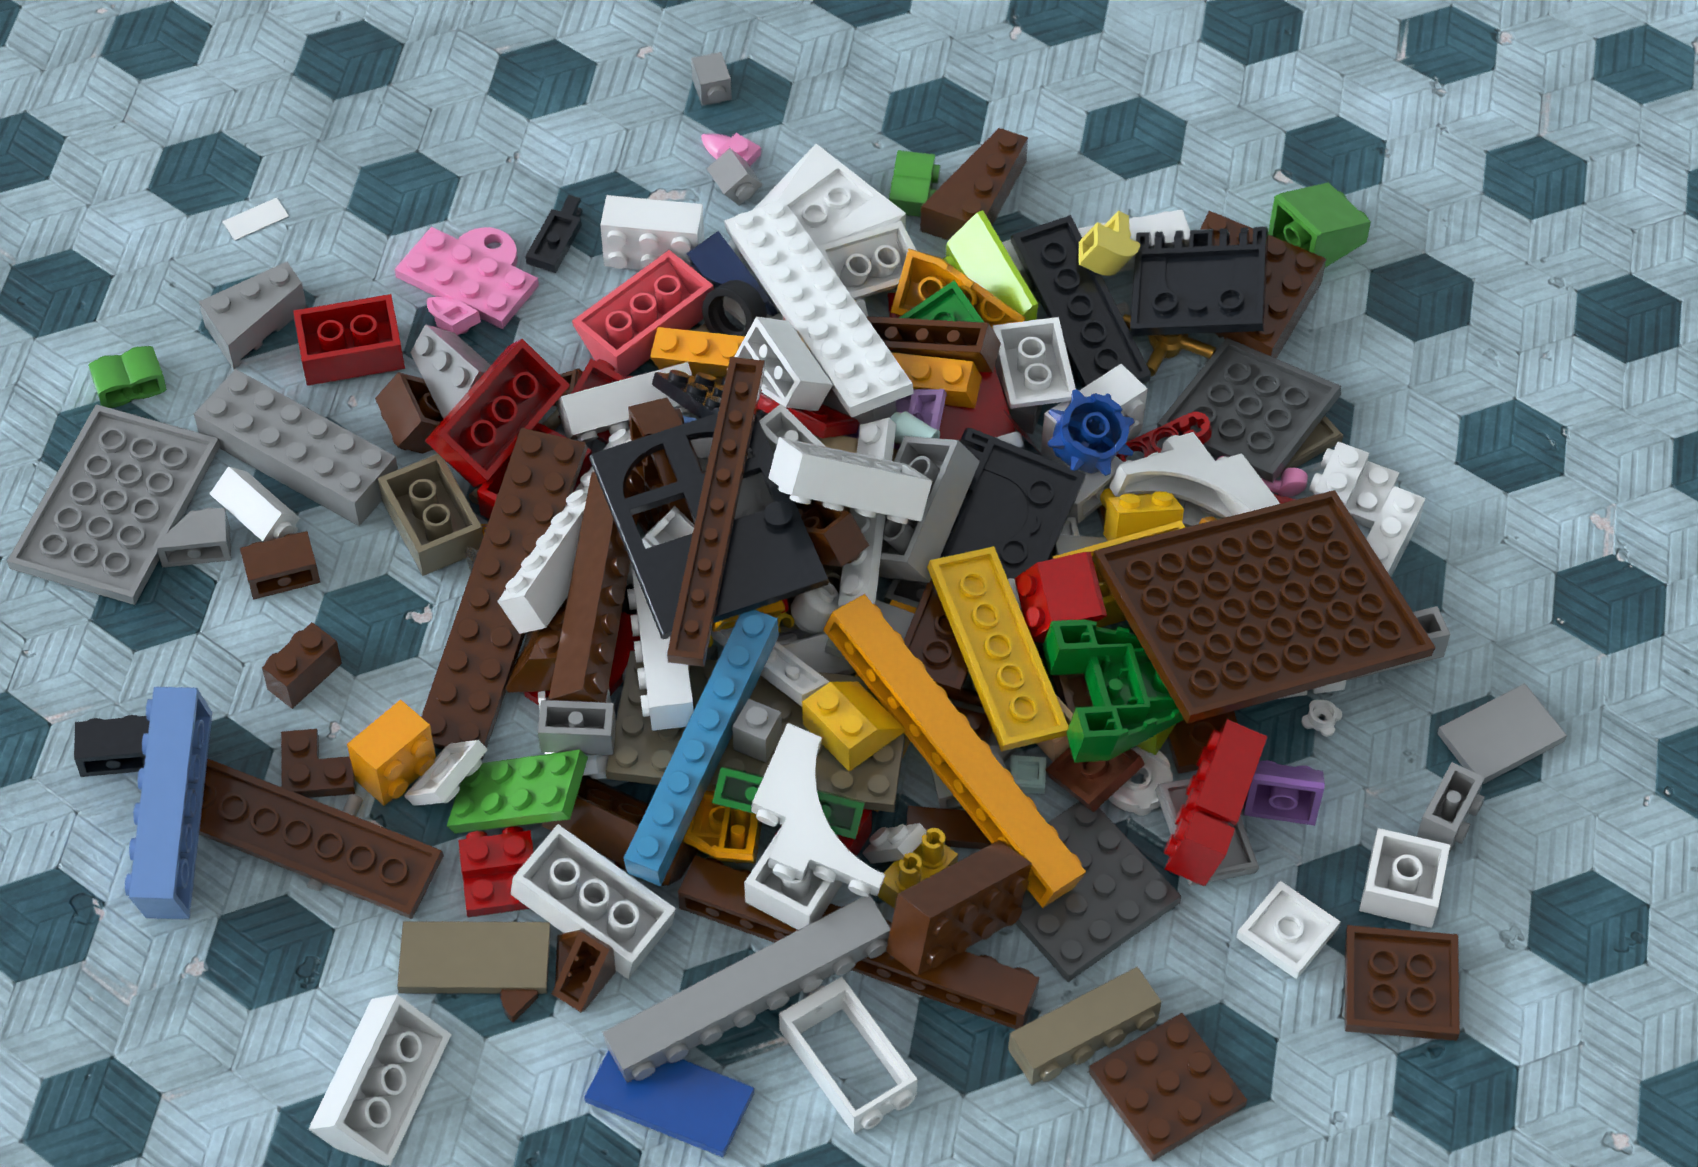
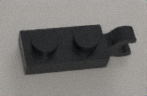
M569 195L561 211L551 209L525 256L526 264L553 273L557 272L582 226L580 218L582 208L578 207L581 198Z

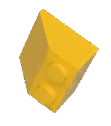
M858 681L829 682L802 701L803 725L810 733L822 737L821 744L849 772L905 732V728Z

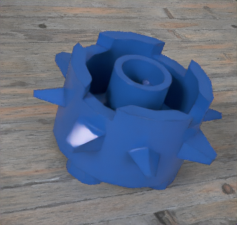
M1076 389L1072 390L1071 403L1065 411L1049 410L1048 413L1057 423L1055 424L1053 438L1047 444L1053 448L1058 458H1061L1062 461L1071 467L1072 471L1080 470L1090 474L1101 472L1104 476L1111 474V462L1117 454L1133 455L1134 452L1125 443L1128 438L1129 427L1135 422L1133 418L1122 415L1121 411L1123 409L1111 399L1110 394L1104 396L1096 393L1085 397Z

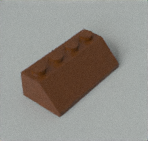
M583 775L571 818L543 822L542 827L552 831L559 824L602 856L614 860V864L617 867L626 870L624 856L649 804L590 776ZM682 840L661 886H669L681 879L699 850Z

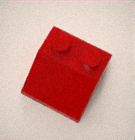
M1081 552L1038 562L1014 578L1023 616L1034 642L1044 643L1051 621L1086 619L1098 622L1107 616L1091 552Z

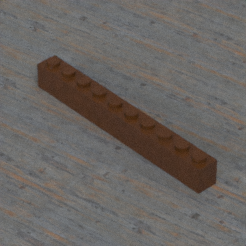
M695 855L678 890L679 909L774 943L798 931L788 924L745 903V881L751 871H738L725 866L717 859H704ZM830 903L821 918L842 907ZM885 919L888 926L891 928L892 922ZM886 951L875 958H869L868 956L856 962L854 968L851 969L854 972L1016 1030L1026 1024L1038 994L1040 978L1034 976L1025 968H1012L1000 964L991 956H978L967 951L950 957L938 967L931 968L918 976Z

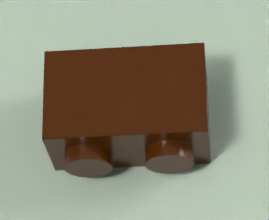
M307 531L287 534L284 537L265 542H255L240 548L253 600L321 583Z

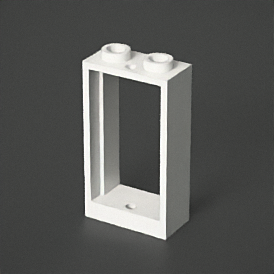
M843 977L836 979L779 1013V1030L853 1134L863 1128L868 1130L875 1127L881 1122L884 1115L895 1108L896 1110H902L914 1101L915 1096H917L918 1079ZM843 1009L897 1083V1086L857 1110L851 1105L801 1035L804 1031Z

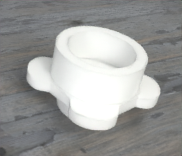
M1328 700L1311 701L1308 714L1302 717V725L1306 729L1313 728L1320 731L1323 736H1332L1335 732L1334 726L1336 722L1342 719V711Z

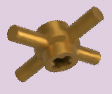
M1124 314L1123 319L1128 329H1130L1131 315ZM1188 334L1148 336L1153 352L1146 365L1151 376H1154L1164 358L1175 357L1182 349L1210 359L1215 353L1216 347L1190 338Z

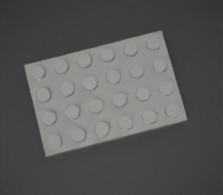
M96 404L7 560L9 569L135 605L160 559L157 551V542L181 520L220 448L219 439Z

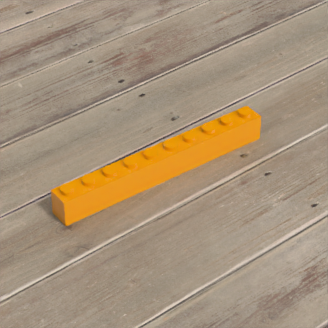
M658 327L650 358L659 370L688 362L692 376H696L698 372L714 377L724 376L727 374L730 357L735 356L745 336ZM891 352L913 383V389H944L947 393L944 405L975 408L982 377L973 361Z
M863 594L833 611L823 631L883 707L905 728V735L991 844L1000 840L1032 863L1027 889L1040 906L1044 908L1075 888L1086 873L1079 858L1069 851L1059 838L1056 829L1048 824L1037 811L1033 800L1025 796L1014 782L1012 774L1006 768H1003L994 757L989 745L974 732L966 716L955 708L948 699L946 691L937 685L927 673L923 662L912 654L905 645L902 636L897 631H894L884 619L880 608Z

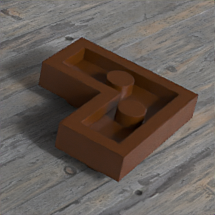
M317 729L281 731L282 788L307 798L355 794V777L350 756L319 759V735Z

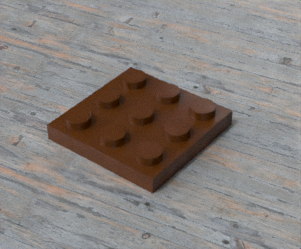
M1347 925L1345 932V1031L1457 1041L1460 1035L1458 934Z
M1183 1013L1178 1014L1089 1066L1088 1073L1152 1162L1246 1107L1247 1104L1246 1097Z

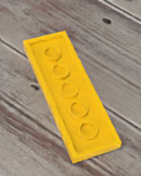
M995 547L930 560L927 569L1000 750L1006 751L1067 736L1068 723Z

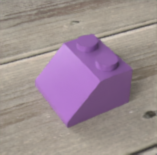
M1268 760L1258 762L1245 800L1244 815L1315 825L1325 786L1323 771L1315 770L1308 766L1293 767L1279 765Z

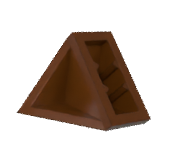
M581 929L557 935L555 986L551 994L579 1012H583L616 973L613 947L586 930Z

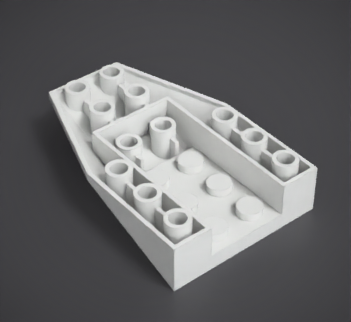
M815 144L754 208L757 209L770 202L784 199L816 246L902 221L906 228V213L818 144ZM731 239L728 243L729 246L736 253V255L739 257V259L742 261V263L745 265L748 271L752 274V276L755 278V280L758 282V284L761 286L764 292L768 295L777 312H780L775 303L773 302V300L771 299V297L769 296V294L767 293V291L765 290V288L763 287V285L761 284V282L759 281V279L757 278V276L755 275V273L753 272V270L751 269V267L749 266V264L747 263V261L745 260V258L743 257V255L741 254V252L739 251V249L737 248V246L735 245V243L733 242V240ZM724 296L723 308L743 325H746V318L741 306L734 299Z

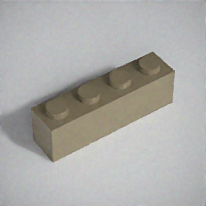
M1137 966L1011 1032L1008 1050L1031 1085L1041 1080L1048 1082L1056 1078L1065 1067L1073 1063L1080 1065L1088 1061L1094 1055V1052L1105 1046L1108 1048L1115 1047L1126 1038V1035L1137 1029L1144 1031L1152 1027L1159 1018L1162 1001Z

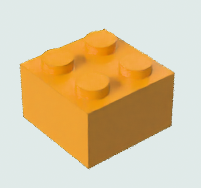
M401 699L347 743L355 781L383 806L392 799L401 797L408 786L419 776H422L435 763L436 759L430 724Z

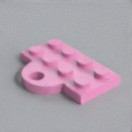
M431 227L395 268L397 278L435 297H448L459 300L479 312L480 319L501 329L508 324L539 286L537 277L516 268L517 250L514 240L504 231L490 227L470 230L458 239ZM498 242L502 244L500 247L496 249H490L486 247L489 243Z

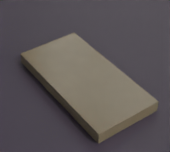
M403 921L397 983L398 993L501 994V989H535L538 994H547L551 925L549 922Z

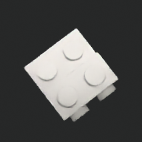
M1337 442L1334 450L1327 448L1321 463V467L1325 468L1323 474L1315 473L1309 491L1317 495L1335 490L1357 524L1372 529L1393 486H1395L1398 480L1399 472L1368 461L1369 453Z

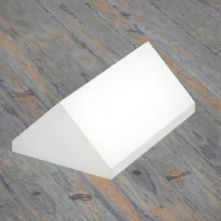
M902 221L817 246L854 300L898 287L908 249L916 250Z

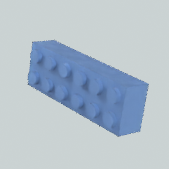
M154 687L153 698L148 699L146 704V717L150 723L148 733H144L142 738V753L146 755L145 765L138 772V788L141 790L140 803L135 804L133 812L137 832L136 838H132L129 845V856L133 860L132 873L127 874L125 879L126 895L129 896V899L145 918L190 919L213 713L198 688Z

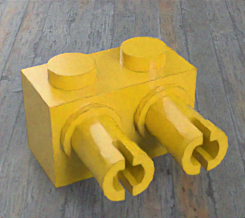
M1107 488L1100 495V501L1106 508L1103 535L1108 541L1180 520L1183 521L1184 508L1172 493L1158 491L1153 494H1122L1120 497H1116L1110 488Z
M938 828L928 829L926 834L922 836L921 844L913 853H907L903 856V859L895 860L883 873L885 877L878 893L880 899L895 909L898 893L958 862V853L944 844L946 837L942 830Z

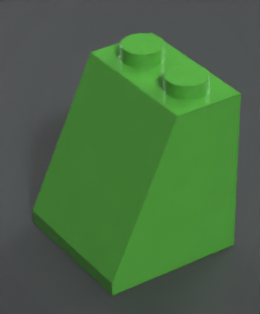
M1328 182L1279 193L1274 196L1268 235L1327 258L1326 268L1367 242L1371 221L1364 212L1359 211L1351 204L1342 192L1337 191Z

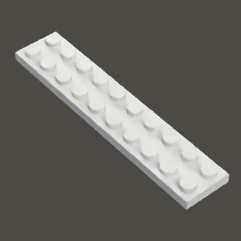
M784 199L770 202L760 208L740 213L735 217L724 220L727 233L785 320L790 322L833 384L832 390L851 418L914 394L913 383Z

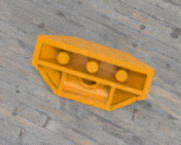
M706 791L683 838V842L719 861L756 864L762 822L756 818L757 814L714 804L712 801L715 792Z

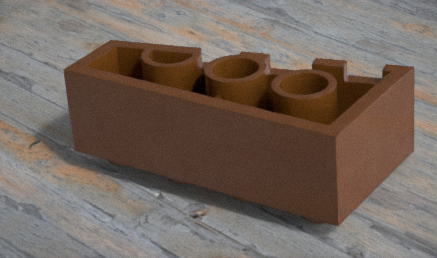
M998 128L921 206L920 231L949 241L977 212L982 210L993 226L1026 164L1028 137Z
M811 500V504L795 502L822 564L843 567L845 564L855 561L860 556V553L869 546L851 512L844 509L843 511L826 508L822 505V501Z

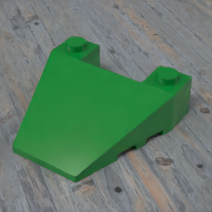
M1086 619L1051 621L1042 646L1050 675L1084 674L1093 707H1077L1066 732L1074 763L1109 761L1184 720L1136 635L1129 634L1130 629L1117 627L1116 631L1096 627L1097 622Z

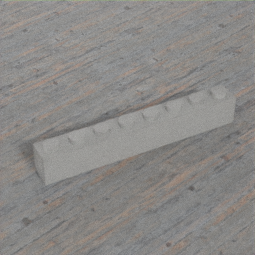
M869 894L868 897L863 896L604 1031L603 1036L606 1046L626 1083L633 1079L637 1081L643 1080L653 1074L656 1067L668 1061L674 1063L688 1055L690 1049L700 1044H712L721 1038L723 1032L732 1027H744L750 1024L757 1014L767 1009L776 1010L784 1006L793 995L801 991L804 993L811 992L818 988L824 979L834 974L843 975L854 968L856 962L868 956L869 958H875L886 951L890 927L871 895Z

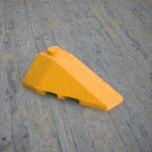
M908 249L891 309L892 313L904 315L955 280L985 323H989L992 329L993 325L1025 321L1026 318L942 258Z

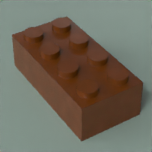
M998 840L898 893L886 952L918 976L931 968L938 967L950 957L965 952L968 947L977 942L990 938L995 932L1004 927L1012 926L1022 914L1021 906L1024 893L1029 885L1028 876L1032 863Z

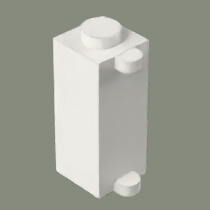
M228 467L210 493L211 496L264 542L284 537L287 534L297 533L298 531L295 525L300 518L246 471Z

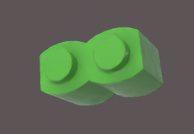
M897 151L889 201L904 211L906 215L921 217V206L936 192V189H932V184L939 183L941 165L935 164V154Z
M153 346L134 347L122 355L102 356L88 364L100 404L107 408L119 407L134 399H146L167 390Z

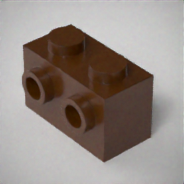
M313 622L304 630L296 632L290 642L278 653L272 654L262 667L267 690L293 709L342 664L337 641Z

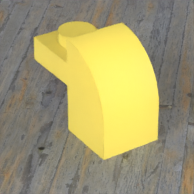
M1118 210L1105 225L1097 222L1079 241V265L1104 276L1117 274L1140 249V243L1130 239L1129 215Z

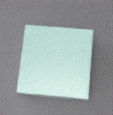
M1011 755L1010 773L1022 792L1044 794L1046 757Z

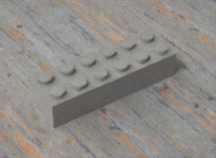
M237 369L226 378L194 413L198 432L218 438L221 450L357 526H360L382 501L378 478L398 470L396 456Z

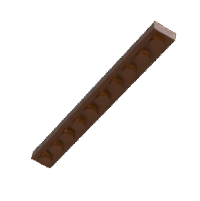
M730 357L668 647V663L702 667L705 665L765 373L764 360Z

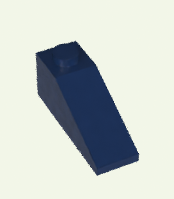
M719 231L687 253L693 263L690 267L712 283L714 289L731 280L746 282L758 291L765 303L768 315L773 317L778 313L768 295Z

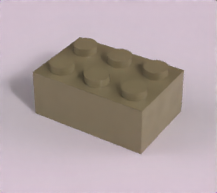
M439 454L378 478L382 502L422 576L478 553L483 539L482 526L445 460Z

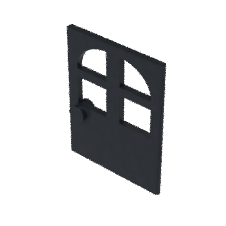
M718 413L595 452L589 456L662 639L671 638L692 534L645 549L632 515L684 498L695 523L705 473L701 472L689 441L699 438H713ZM757 415L755 416L749 452L753 457L746 460L743 479L761 473L773 502L768 504L765 510L734 520L713 623L829 585L826 572L795 502L790 499V494L780 492L778 490L779 486L768 478L774 454ZM664 449L677 482L625 499V483L634 467L644 458Z

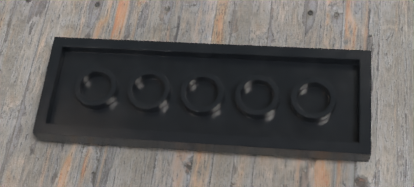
M1069 215L1013 234L1011 236V243L1048 318L1059 317L1068 359L1082 387H1086L1120 364L1128 369L1141 383L1150 381L1151 373L1102 276L1079 265V241L1082 239V236L1072 216Z

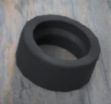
M731 280L707 294L703 301L702 315L710 333L746 336L755 318H767L765 303L756 289L746 282ZM724 296L733 298L741 306L746 318L745 330L736 328L728 320L723 308Z

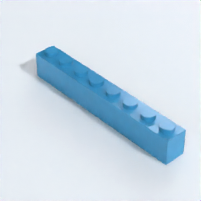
M751 610L739 615L624 856L628 874L658 886L662 885L732 737V726L750 698L779 637L777 618L757 610Z

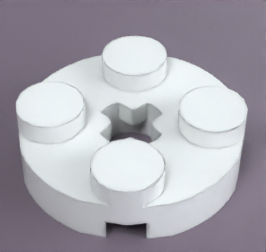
M1136 747L1131 749L1142 757L1145 765L1133 776H1137L1139 773L1143 774L1144 783L1135 784L1131 782L1130 778L1108 799L1122 810L1144 816L1161 806L1155 789L1158 784L1172 782L1173 776L1170 769L1171 765L1162 752L1158 751L1154 755Z

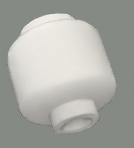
M829 583V585L795 597L790 606L791 615L795 620V624L801 630L808 633L824 632L823 629L831 613L840 608L838 606L839 594L836 588Z

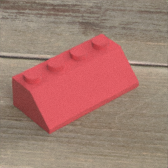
M668 250L573 319L572 324L595 361L601 359L615 367V372L626 377L650 359L658 327L689 330L703 320V301L707 294L714 289V285L672 251Z

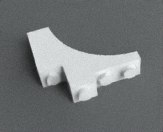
M1194 432L1169 437L1163 443L1160 453L1156 452L1142 459L1123 462L1117 467L1116 474L1109 486L1116 497H1120L1122 494H1153L1158 491L1172 493L1175 498L1199 505L1221 518L1280 504L1242 453L1231 457L1224 456L1215 461Z
M787 723L752 802L751 812L757 814L756 818L759 821L770 826H776L777 823L783 825L770 854L768 867L773 868V873L776 876L788 881H793L794 878L803 881L807 869L811 868L814 870L813 874L816 877L828 882H834L835 879L848 884V889L855 894L868 897L869 894L878 896L885 874L859 860L843 845L831 829L821 808L816 788L815 767L822 737Z

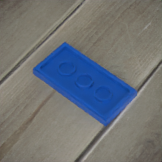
M608 1050L584 1098L588 1104L724 1157L754 1095V1087L683 1059L674 1063L668 1061L656 1067L654 1073L649 1077L639 1081L633 1079L626 1083Z

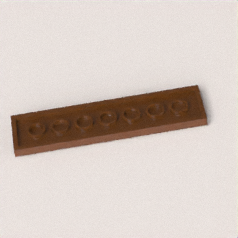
M207 758L199 835L413 919L444 856L442 850Z

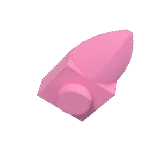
M735 133L732 137L721 134H702L701 136L706 150L715 159H718L729 148L744 158L749 166L761 156V147L738 133Z
M448 297L427 298V308L430 314L434 316L437 327L461 335L481 322L479 312L459 300Z

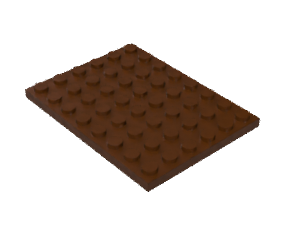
M1335 490L1094 551L1092 556L1097 570L1187 724L1432 656L1436 648Z

